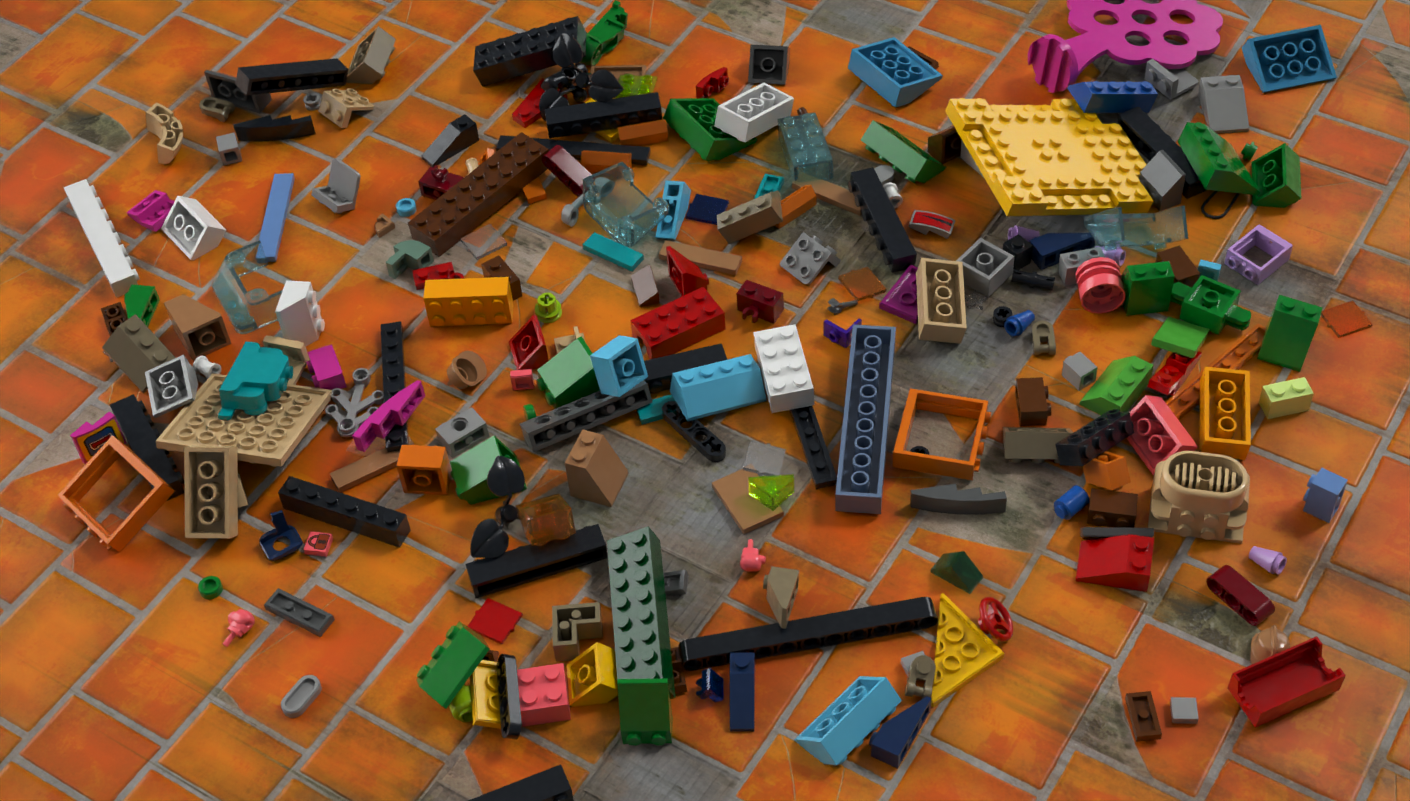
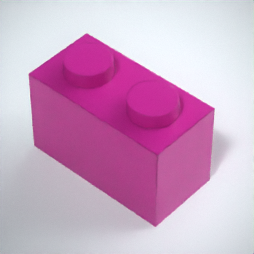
M332 344L308 352L310 360L306 361L309 372H314L315 374L311 376L315 388L320 387L321 389L333 390L335 388L342 389L347 387Z

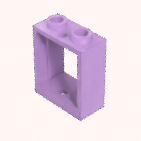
M1259 224L1227 249L1224 264L1259 285L1290 259L1293 245ZM1253 246H1256L1273 258L1262 267H1259L1242 255Z

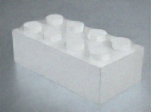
M763 82L719 105L714 126L721 129L722 132L736 137L739 141L747 142L789 119L794 98Z
M796 324L753 332L755 351L771 412L776 413L815 405L814 388Z

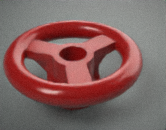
M993 597L983 598L979 605L980 617L978 619L981 630L986 634H991L997 640L1008 641L1013 635V623L1007 609ZM997 629L1004 630L1006 633L1002 634Z

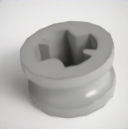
M309 93L304 96L303 100L307 110L315 111L319 109L321 103L319 94Z

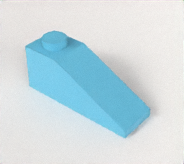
M665 180L655 236L657 239L676 240L688 210L691 189L685 182Z

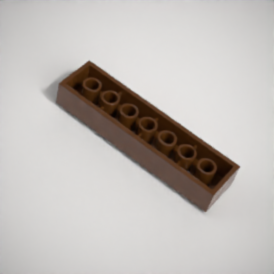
M521 132L409 221L408 226L412 239L431 247L432 253L438 257L442 256L523 190L526 185L545 172L547 168L542 162V157L549 152V149Z

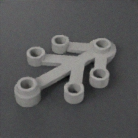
M358 368L352 374L356 385L351 402L344 396L342 389L335 388L332 390V401L339 403L347 411V416L343 417L339 413L338 407L334 404L328 405L325 408L327 417L334 419L338 423L337 431L342 437H352L359 426L378 407H370L366 413L356 418L359 412L372 404L380 405L384 403V394L381 390L374 391L371 396L361 401L364 387L368 386L371 380L369 371L365 368Z

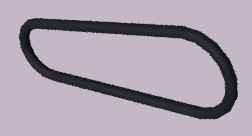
M1214 191L1202 204L1201 211L1208 218H1222L1228 213L1240 193L1235 195L1223 214L1213 216L1206 213L1204 207L1218 192Z

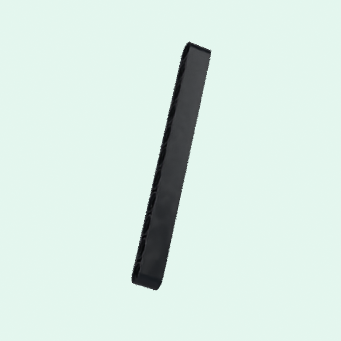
M919 597L788 621L786 629L781 628L779 623L686 639L679 643L678 649L682 668L686 671H695L730 664V653H755L756 660L927 629L938 623V617L932 599L930 597Z

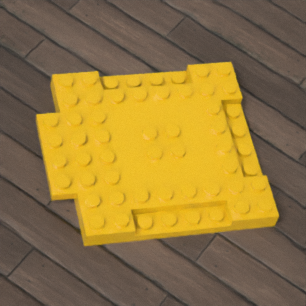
M982 98L949 100L945 112L1006 216L1148 213L1154 202L1139 180L1140 172L1147 164L1120 124H1102L1096 113H1084L1075 99H1053L1051 105H988L987 101Z

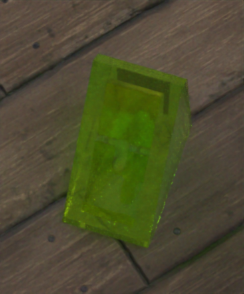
M794 474L748 477L749 495L772 511L794 493Z

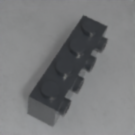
M1119 409L1110 410L1056 443L1060 465L1083 466L1132 435L1134 430L1130 412H1120Z

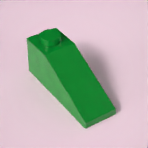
M131 284L129 291L124 297L128 319L136 314L147 327L149 326L160 301L155 286Z

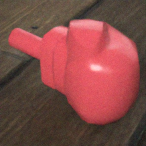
M749 539L748 547L742 550L740 567L746 572H758L761 565L765 564L766 557L759 555V550L753 548V540Z
M239 609L228 615L230 625L227 629L231 633L223 642V645L228 647L235 636L241 638L243 634L253 627L255 619L251 612Z

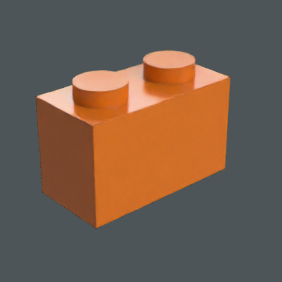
M1105 451L1083 465L1086 482L1097 487L1107 488L1109 491H1117L1122 489L1123 485L1131 482L1125 456Z

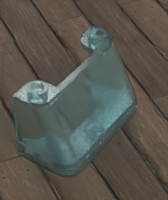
M620 162L583 179V204L586 212L619 244L631 248L668 215L669 204L661 197L656 198L652 202L634 185L633 170L623 162Z

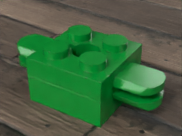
M1203 275L1199 277L1193 287L1180 282L1173 284L1170 301L1182 306L1179 319L1210 329V332L1217 335L1221 333L1225 325L1243 331L1250 324L1251 312L1238 307L1240 290Z

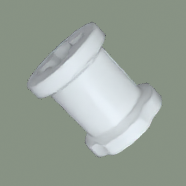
M892 182L884 184L883 187L894 209L899 207L903 199L897 193V185Z
M199 356L193 363L195 372L205 375L206 379L212 373H221V365L208 361V358L205 356Z

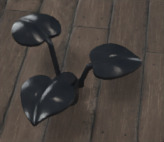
M563 33L553 48V59L560 67L566 68L571 65L578 72L575 78L577 85L561 93L555 88L546 90L540 98V114L542 119L546 121L545 109L569 106L568 100L563 96L576 89L590 88V97L595 101L603 102L615 98L624 88L608 70L600 69L591 74L583 73L582 69L577 68L574 63L582 61V48L575 38Z
M497 456L488 472L487 485L493 494L497 496L507 495V498L503 501V506L498 507L495 512L497 522L493 519H486L475 528L470 545L471 557L495 558L504 554L509 545V537L502 529L504 524L514 522L516 519L535 521L532 526V533L539 540L550 539L563 533H569L570 525L564 511L555 504L549 503L540 506L536 511V517L518 515L517 509L513 505H509V502L512 498V493H518L523 490L525 485L524 473L511 459Z

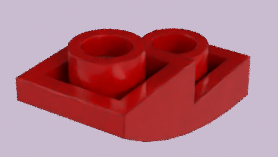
M723 67L704 77L696 85V98H707L711 96L712 92L720 93L729 83L728 69Z

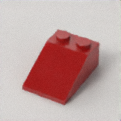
M1128 534L1081 541L1076 581L1147 592L1151 574L1154 538Z

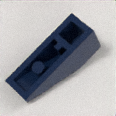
M1047 233L1029 240V243L1033 245L1031 259L1040 270L1058 264L1060 254L1094 248L1096 235L1095 233Z
M730 653V731H755V653Z
M926 696L882 724L879 731L874 732L870 738L871 757L898 769L931 711V698Z

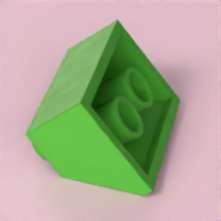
M1136 356L1112 361L1081 399L1079 405L1099 415H1103L1113 409H1119L1120 412H1128L1148 386L1154 365Z

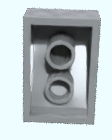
M1240 75L1201 77L1198 98L1207 126L1217 134L1249 131L1245 93Z
M184 355L145 372L154 418L195 401L198 388L197 376L194 368Z

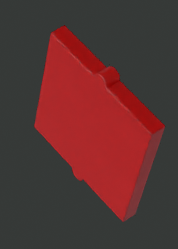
M487 598L481 608L475 611L476 615L467 627L479 635L503 644L509 634L515 631L514 627L523 614Z

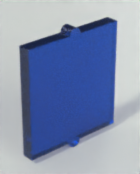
M696 194L693 202L689 204L686 219L717 225V215L726 211L729 200Z

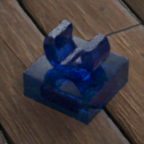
M711 668L703 670L702 678L696 681V684L702 690L697 691L696 695L701 699L709 697L714 702L724 700V679Z

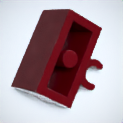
M437 165L434 167L430 166L418 181L421 196L437 200L464 177L449 173L446 168L443 170L438 169Z
M746 280L736 293L737 310L742 312L744 320L747 316L752 315V323H756L760 318L774 324L784 311L783 293Z

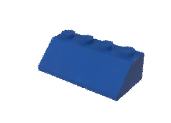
M1147 81L1081 82L1069 85L1067 88L1084 113H1123L1137 106L1144 112L1149 113L1158 96L1153 85Z

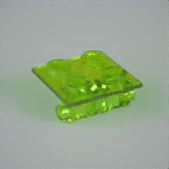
M620 75L618 82L624 90L616 98L653 93L658 77L651 75Z

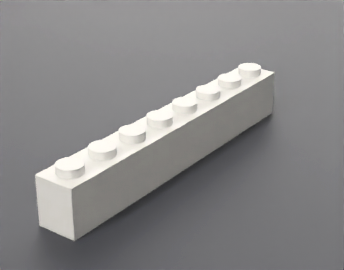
M84 179L64 187L69 202L116 298L125 295L129 291L131 284L138 285L137 281L140 278L136 269L131 270L134 267L129 256L125 257L128 255L123 244L119 245L121 243L117 232L113 233L115 231L111 220L107 221L109 216L105 208H103V204L94 186H89L87 180Z

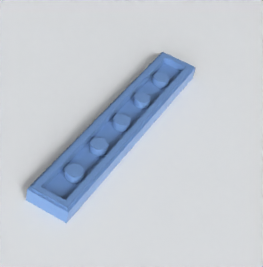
M294 173L274 174L256 250V262H276L295 180Z

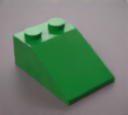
M668 678L618 679L620 730L623 744L636 746L639 744L664 745L665 743H672L673 716Z

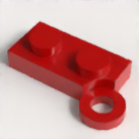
M452 262L412 270L416 290L425 288V280L464 279L463 274L454 273Z

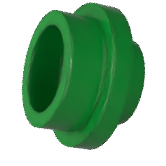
M1252 141L1251 144L1246 143L1241 152L1244 155L1243 160L1252 159L1258 149V146L1254 145L1255 142Z

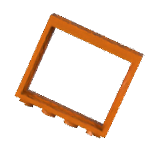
M910 388L893 451V467L973 481L974 472H979L981 459H978V455H983L984 442L981 441L987 437L988 426H985V423H990L991 412H988V401ZM916 410L978 419L969 461L906 451Z
M112 435L58 496L65 502L63 506L71 513H76L75 519L83 525L87 524L89 526L87 530L93 536L101 538L99 541L108 550L114 548L121 552L175 490L129 447ZM122 456L154 488L111 534L79 501L113 463Z

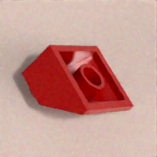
M671 246L666 247L669 277L680 295L684 296L702 287L707 290L709 279L706 273L703 274L697 265Z

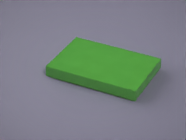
M1168 316L1153 337L1151 345L1194 358L1208 337L1210 329Z

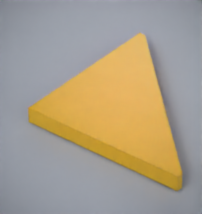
M944 593L940 596L935 651L936 670L931 696L932 707L941 703L1002 660L1005 654Z

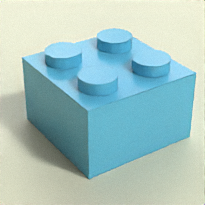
M619 335L590 355L601 394L621 397L648 377L637 338Z

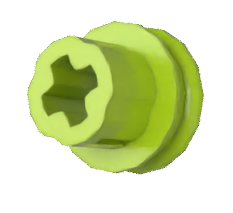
M547 292L538 296V303L535 305V314L538 320L542 323L557 321L562 315L560 302L556 300L552 293Z

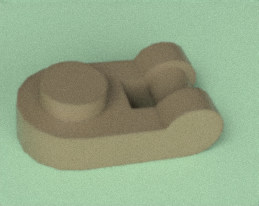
M214 97L204 98L199 103L203 114L216 117L221 122H225L229 117L228 114L233 113L236 109L233 103Z
M1047 321L1035 322L1031 333L1033 355H1040L1041 353L1055 355L1056 343L1052 324Z
M920 655L911 662L905 688L906 696H919L921 700L926 696L931 698L936 665L931 657ZM916 680L923 681V687L916 686Z

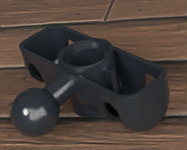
M575 64L577 68L583 70V73H588V69L584 64ZM571 66L562 67L561 71L546 77L541 84V88L544 91L550 88L560 89L559 93L577 85L575 78L578 72ZM583 88L571 92L574 100L579 103L587 99V92Z

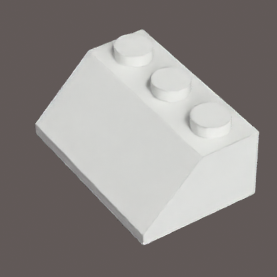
M177 196L161 227V230L190 260H195L218 247L226 232V229L196 199Z
M286 280L275 313L284 339L297 340L308 346L319 339L320 333L324 331L325 327L324 319L320 315V305H317L316 291H313L311 282Z

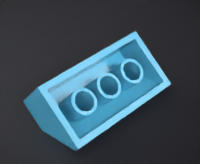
M751 354L672 373L670 393L687 421L766 401L761 371Z
M859 676L795 738V741L823 764L839 765L847 759V755L853 749L863 743V739L870 732L875 731L880 726V722L886 716L891 715L896 710V706L902 700L886 677Z

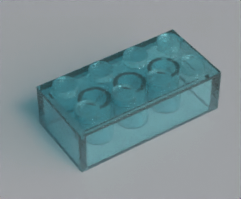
M806 113L778 119V137L794 183L833 179V159L816 113Z

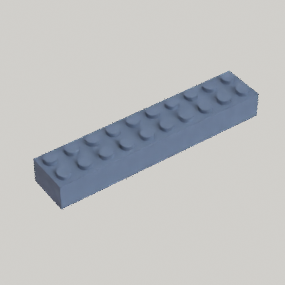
M853 325L835 493V511L881 514L896 327Z

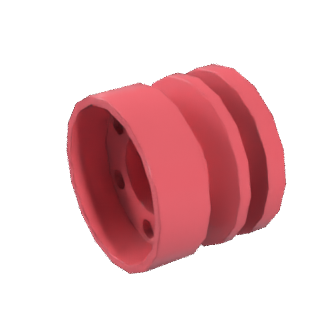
M1104 257L1092 258L1078 267L1075 273L1081 305L1085 310L1091 313L1102 314L1111 312L1123 304L1125 289L1121 280L1119 266L1114 260Z

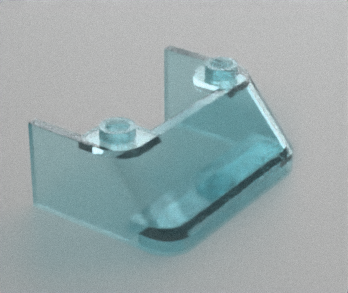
M1178 206L1157 213L1122 214V208L1117 207L1084 217V226L1099 247H1104V251L1129 246H1154V249H1162L1167 247L1166 244L1188 239L1185 206Z
M260 240L228 253L211 284L235 331L240 334L250 333L278 321L275 310L283 290L272 295H268L261 288L247 292L239 278L268 265Z

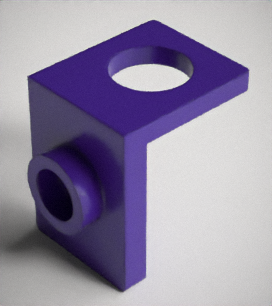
M826 319L823 322L824 336L832 342L847 348L851 344L853 325H862V320L857 319L845 330Z

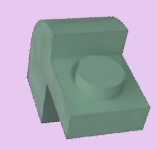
M415 240L400 242L393 246L395 254L386 261L389 276L394 279L408 267L413 270L428 267L434 262L431 247Z

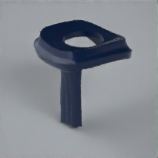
M282 510L271 513V521L275 529L263 534L259 539L260 546L270 561L281 559L296 552L303 544L297 530L293 526L287 525ZM280 538L290 540V545L281 551L273 548L275 541Z

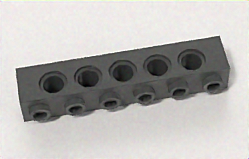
M643 380L621 397L601 394L598 391L520 423V427L526 444L535 452L581 433L582 429L588 430L652 403L648 384Z

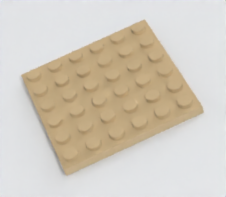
M212 373L196 392L195 401L186 404L158 437L156 447L167 451L184 452V447L192 445L237 446V460L282 467L331 400L332 390L287 384L286 391H283L278 400L267 401L268 408L264 413L248 415L242 409H236L231 420H221L218 418L222 408L219 389L227 375Z

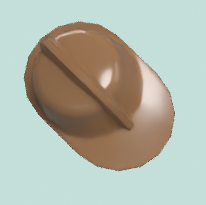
M464 351L456 356L447 369L448 386L453 384L459 389H466L478 384L485 378L487 373L483 359L473 351Z
M1276 625L1262 630L1252 638L1251 665L1290 648L1288 637L1284 632L1278 630Z

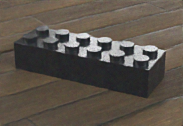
M576 16L522 33H516L512 36L499 38L492 42L482 43L475 46L473 71L483 87L555 66L557 64L553 59V48L563 33L569 34L577 40L582 48L583 57H586L587 32L579 17Z

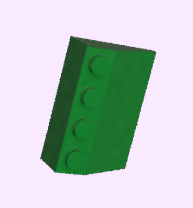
M714 98L670 99L663 119L666 120L669 126L682 139H685L690 144V147L696 150L701 155V158L706 161L721 160L757 141L754 137L747 142H742L715 127L717 109L720 104Z
M1186 123L1178 143L1206 190L1250 195L1260 194V190L1229 142L1203 123Z

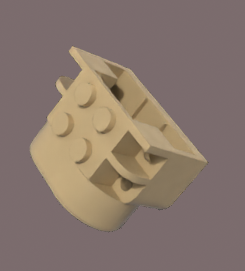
M1181 451L1171 455L1166 461L1157 463L1155 467L1148 528H1154V532L1175 534L1183 537L1190 536L1205 540L1242 544L1243 529L1247 520L1249 505V474L1240 462L1225 455L1197 451Z

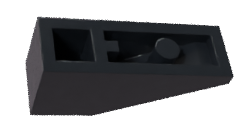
M465 114L450 122L421 155L422 159L434 167L478 142L479 135L476 123Z

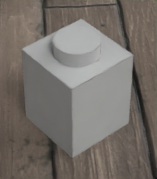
M235 132L216 137L223 166L242 161Z
M1078 352L1073 356H1068L1063 361L1062 376L1080 391L1096 381L1098 367L1083 353Z

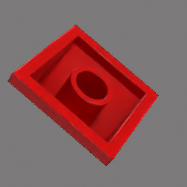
M533 315L508 341L517 370L538 369L549 361L538 318L536 315Z

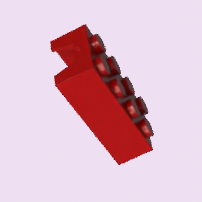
M704 287L630 320L632 337L638 340L640 337L642 338L649 359L672 355L726 330L725 312Z
M1317 636L1232 673L1227 688L1255 728L1340 690L1346 675L1341 668L1333 672L1331 668L1328 669L1326 667L1325 660L1322 658L1323 644Z

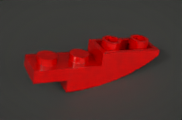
M1198 351L1194 358L1173 352L1167 358L1165 366L1150 378L1147 387L1165 395L1173 396L1194 369L1202 352Z

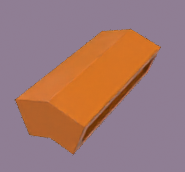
M665 119L617 127L620 145L642 146L669 141Z
M584 150L581 152V165L590 173L630 176L632 154Z
M804 185L781 200L783 222L776 224L777 228H782L817 205L816 194L812 185Z

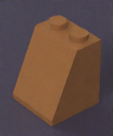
M184 294L164 302L174 331L193 361L199 356H206L231 344L223 318L219 312Z
M582 429L565 461L570 496L608 507L613 506L629 473L604 435Z

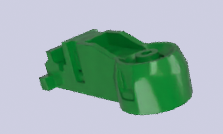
M615 0L610 10L586 34V57H583L580 63L587 66H595L602 55L613 51L618 42L624 38L628 13L621 7V2Z

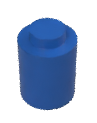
M1075 485L1054 502V511L1058 517L1069 520L1089 504V496L1083 488Z

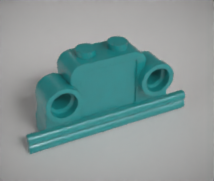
M246 341L219 389L222 408L218 418L221 420H231L236 409H242L248 415L264 413L268 408L267 401L278 400L283 391H286L289 379L293 377V366H289L288 356L284 355L280 349L260 347L256 342Z

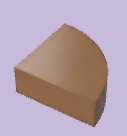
M383 213L377 218L375 224L376 234L379 238L395 229L394 222Z

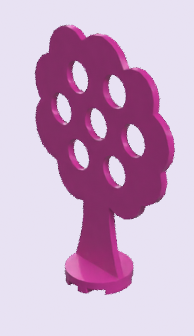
M1067 0V7L1070 10L1068 24L1082 35L1067 40L1053 34L1039 38L1030 45L1028 65L1032 64L1036 74L1035 81L1039 85L1044 84L1049 88L1048 92L1051 93L1066 90L1069 85L1076 82L1078 75L1090 63L1104 54H1107L1115 61L1128 65H1140L1154 59L1164 68L1181 69L1190 66L1195 61L1196 55H1208L1216 51L1220 44L1218 32L1222 28L1223 18L1215 9L1197 4L1196 0H1161L1157 4L1146 3L1142 0H1124L1125 2L1122 4H1110L1104 0ZM1144 14L1152 17L1156 22L1146 25L1140 24L1132 16ZM1174 14L1186 15L1193 20V23L1179 24L1170 19V16ZM1109 15L1114 17L1118 23L1104 25L1097 22L1094 17ZM1133 35L1141 36L1147 39L1149 44L1146 46H1136L1127 42L1125 38ZM1177 35L1183 37L1188 43L1185 45H1173L1165 41L1163 37Z

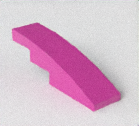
M417 380L399 391L363 422L352 435L357 450L365 452L376 437L384 439L395 424L403 426L426 396L421 381Z

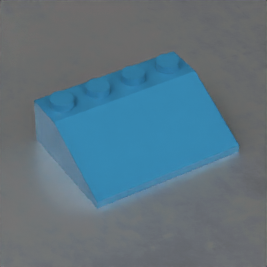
M1321 25L1250 38L1241 47L1246 65L1263 93L1337 78Z
M895 37L852 49L848 69L894 107L912 102L943 77L941 73Z

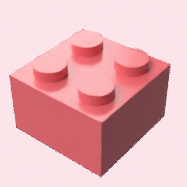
M564 663L517 670L522 727L571 720Z

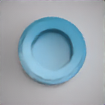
M403 198L396 203L397 213L400 216L408 217L416 212L417 208L413 199Z

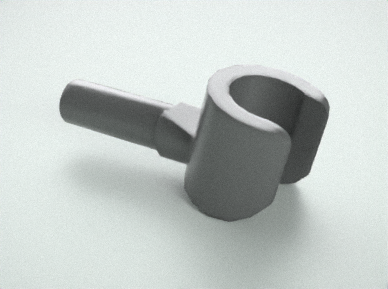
M832 298L828 301L831 306L827 309L833 314L838 315L842 309L855 306L858 302L853 300L839 303L835 298Z

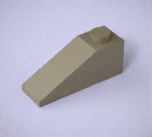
M772 566L769 575L764 576L763 589H767L766 599L780 627L786 629L798 592L799 570Z

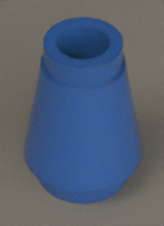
M1027 310L1008 317L1004 324L1006 332L1011 336L1021 335L1035 320V315L1032 311Z

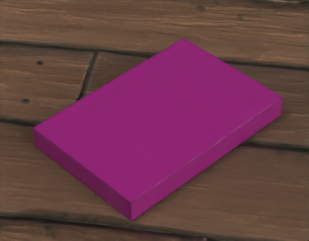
M910 265L879 303V309L914 324L918 322L916 286L918 267Z

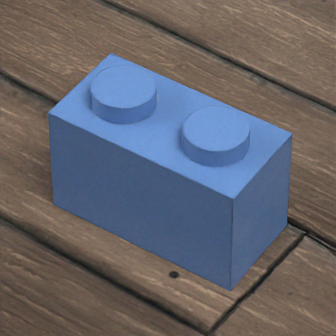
M1321 468L1317 475L1312 474L1307 483L1309 488L1303 497V501L1306 502L1303 511L1330 523L1339 509L1348 479L1324 468Z

